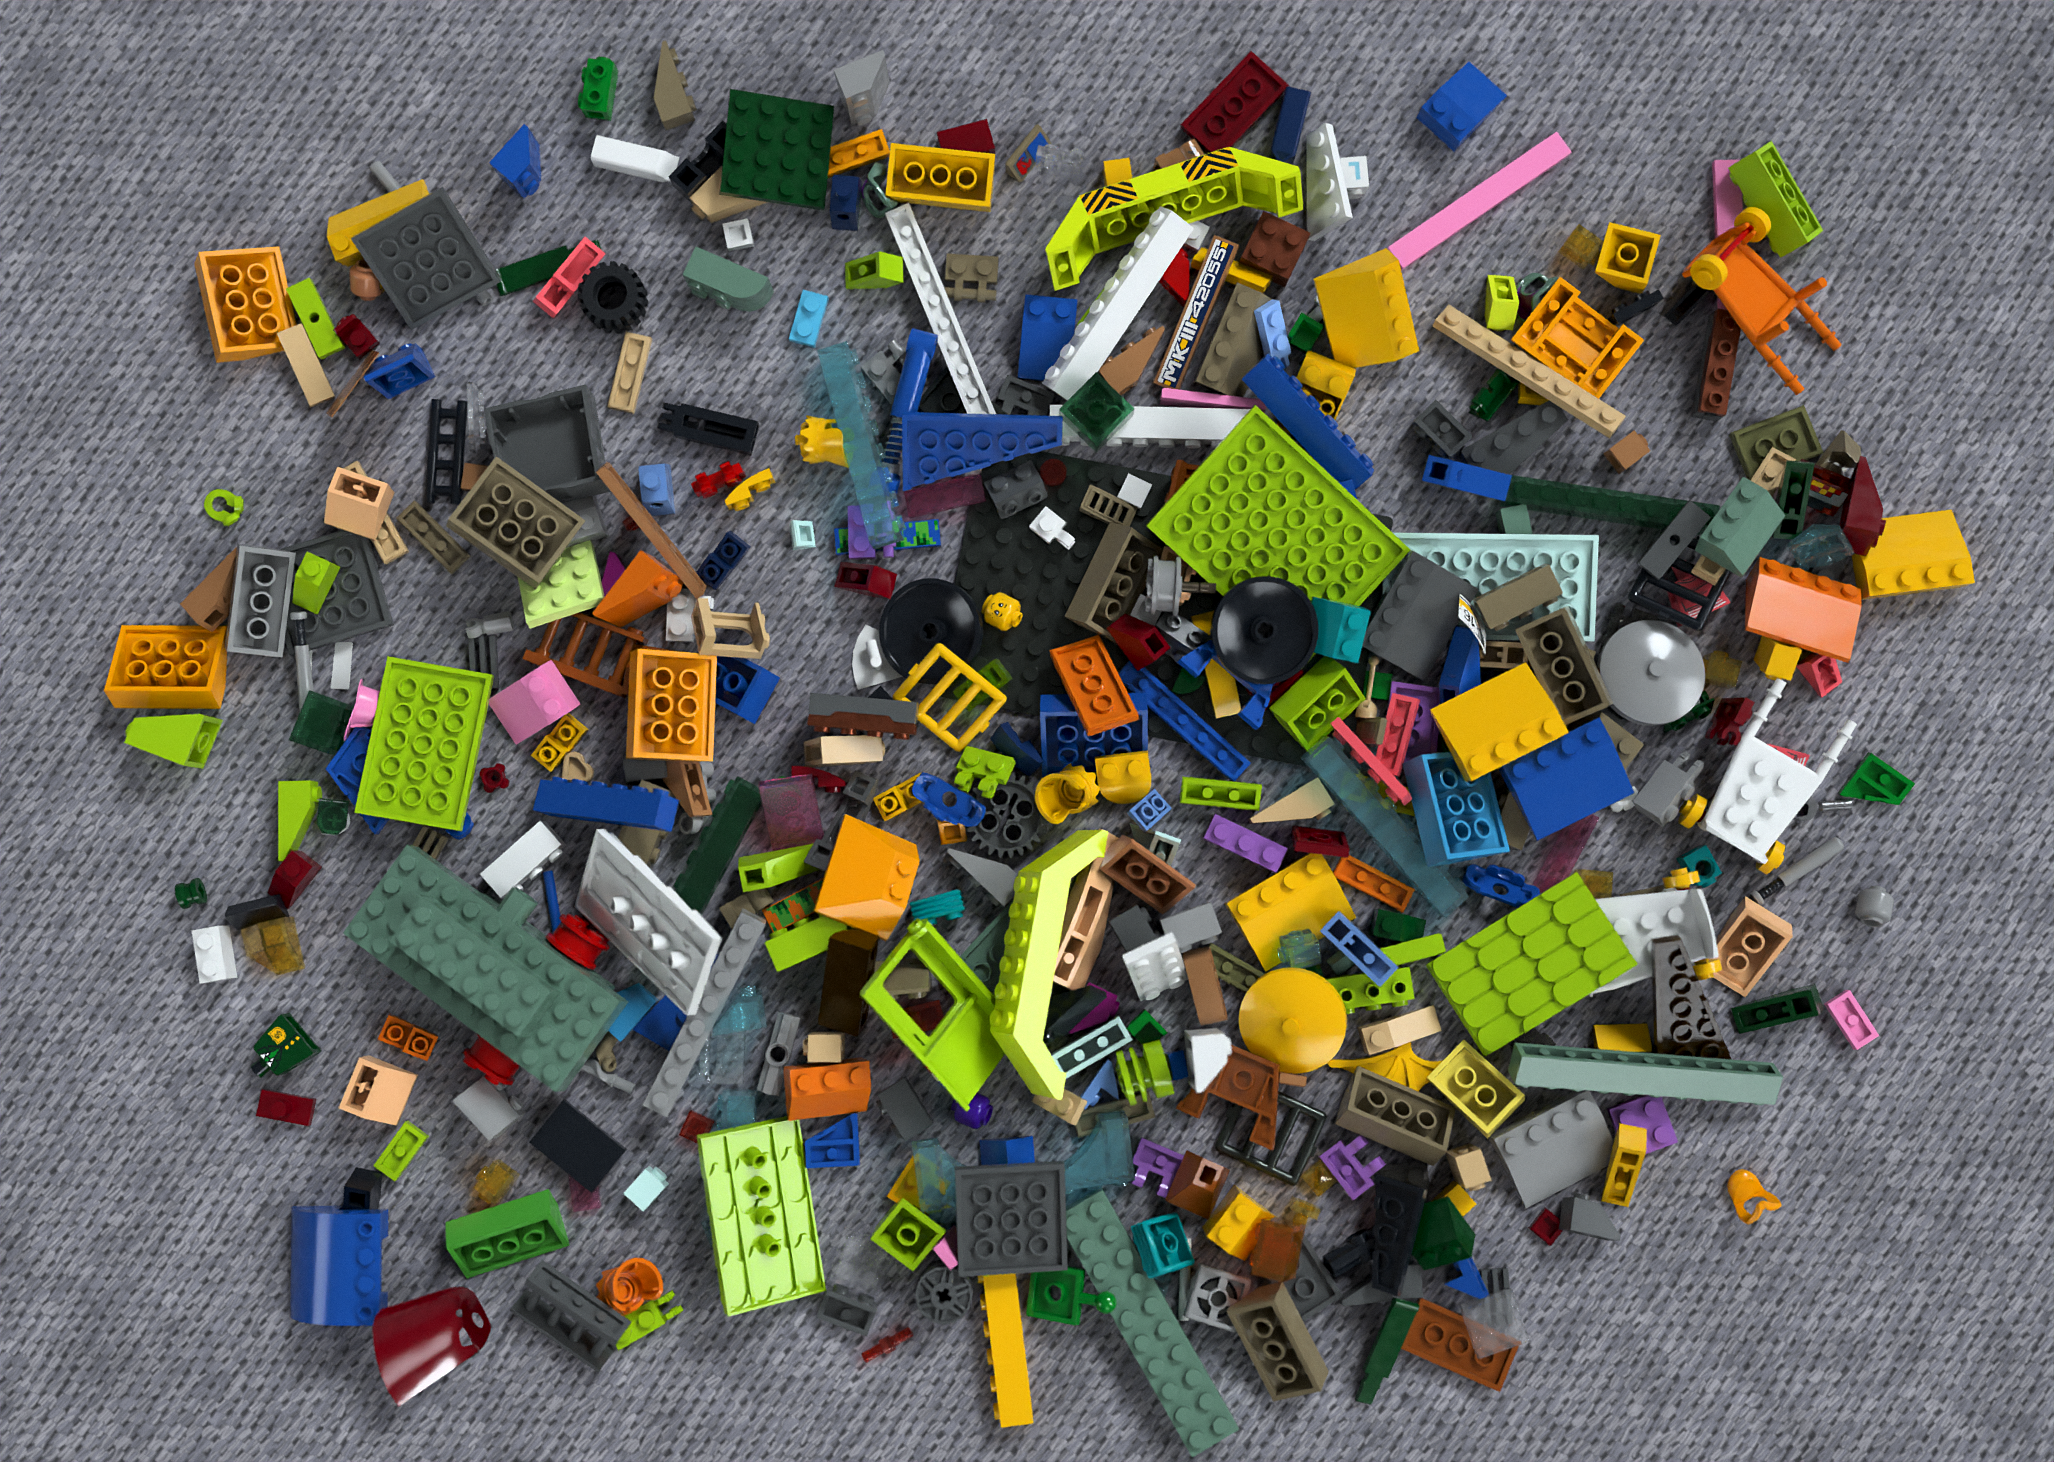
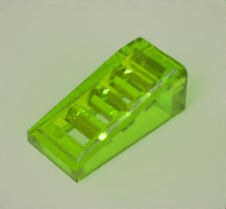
M997 658L978 671L981 676L985 675L998 690L1013 679ZM992 668L1002 679L1000 682H998L994 675L991 673L990 670ZM969 679L953 690V693L959 699L965 693L964 689L969 688L973 682ZM985 692L982 696L978 693L975 696L976 700L974 702L971 701L967 705L966 710L970 712L990 696Z

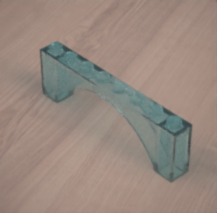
M1124 1110L1098 1114V1122L1091 1134L1078 1150L1064 1161L1065 1194L1073 1193L1076 1189L1080 1188L1096 1190L1106 1184L1123 1186L1128 1184V1181L1135 1180L1128 1117ZM938 1138L911 1141L921 1212L936 1214L940 1213L942 1209L953 1208L956 1210L955 1167L965 1165L948 1154L939 1145Z

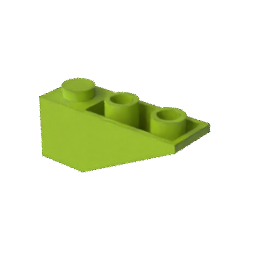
M813 844L739 857L738 870L743 892L769 888L819 870L804 862Z

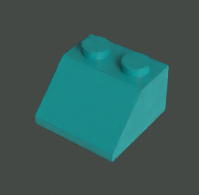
M1312 596L1311 603L1317 615L1319 628L1314 653L1358 663L1371 611L1361 606Z

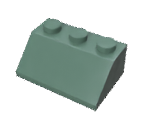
M1742 477L1700 536L1695 551L1742 578L1782 522L1785 514L1766 489Z

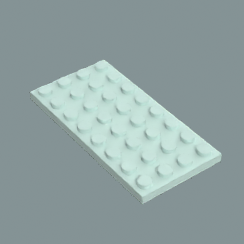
M1392 532L1410 550L1417 552L1478 588L1479 590L1474 598L1542 564L1550 565L1563 594L1557 596L1558 601L1546 607H1543L1541 604L1533 608L1534 613L1525 618L1519 619L1518 616L1508 620L1510 623L1508 626L1498 631H1495L1494 628L1487 629L1485 627L1486 640H1519L1515 629L1569 606L1584 641H1595L1599 535ZM1403 559L1382 581V595ZM1471 601L1470 604H1471V605L1474 607V609L1477 611V609H1476V607H1475L1473 601ZM1462 620L1457 625L1468 627Z

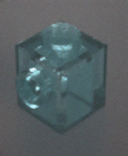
M1309 928L1301 931H1291L1287 935L1279 937L1280 947L1277 949L1281 963H1285L1288 968L1303 969L1322 963L1319 940Z

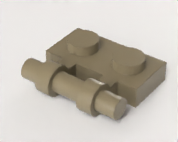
M947 253L945 281L955 282V288L944 287L948 298H954V301L976 299L977 302L985 303L986 300L996 301V290H986L987 284L997 285L999 257ZM963 283H978V289L963 288Z

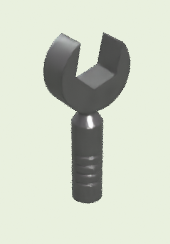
M1810 797L1804 804L1806 806L1804 816L1794 819L1797 821L1811 820L1816 815L1817 810L1821 812L1852 810L1853 803L1851 799L1820 801L1816 803L1815 799Z

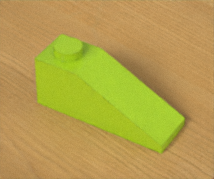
M278 781V861H284L292 850L298 851L318 810V802H321L317 799L322 800V789L318 786L317 781Z

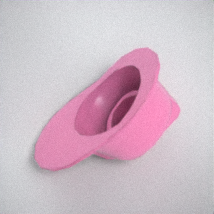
M360 679L356 703L345 731L344 741L348 738L352 728L373 726L380 691L363 686V679Z

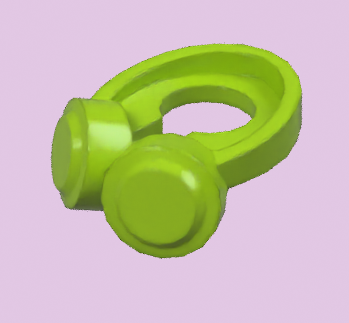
M216 489L206 496L204 508L210 517L222 522L225 527L231 526L239 520L240 514L244 511V499L242 496H236L227 490ZM217 497L225 498L227 505L233 507L234 512L229 513L225 510L215 511L212 505L214 499Z

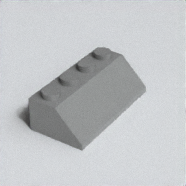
M237 543L224 647L226 651L283 657L295 552Z

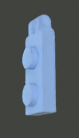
M1272 299L1254 310L1264 356L1269 353L1271 357H1278L1285 368L1290 365L1288 355L1291 354L1280 301Z

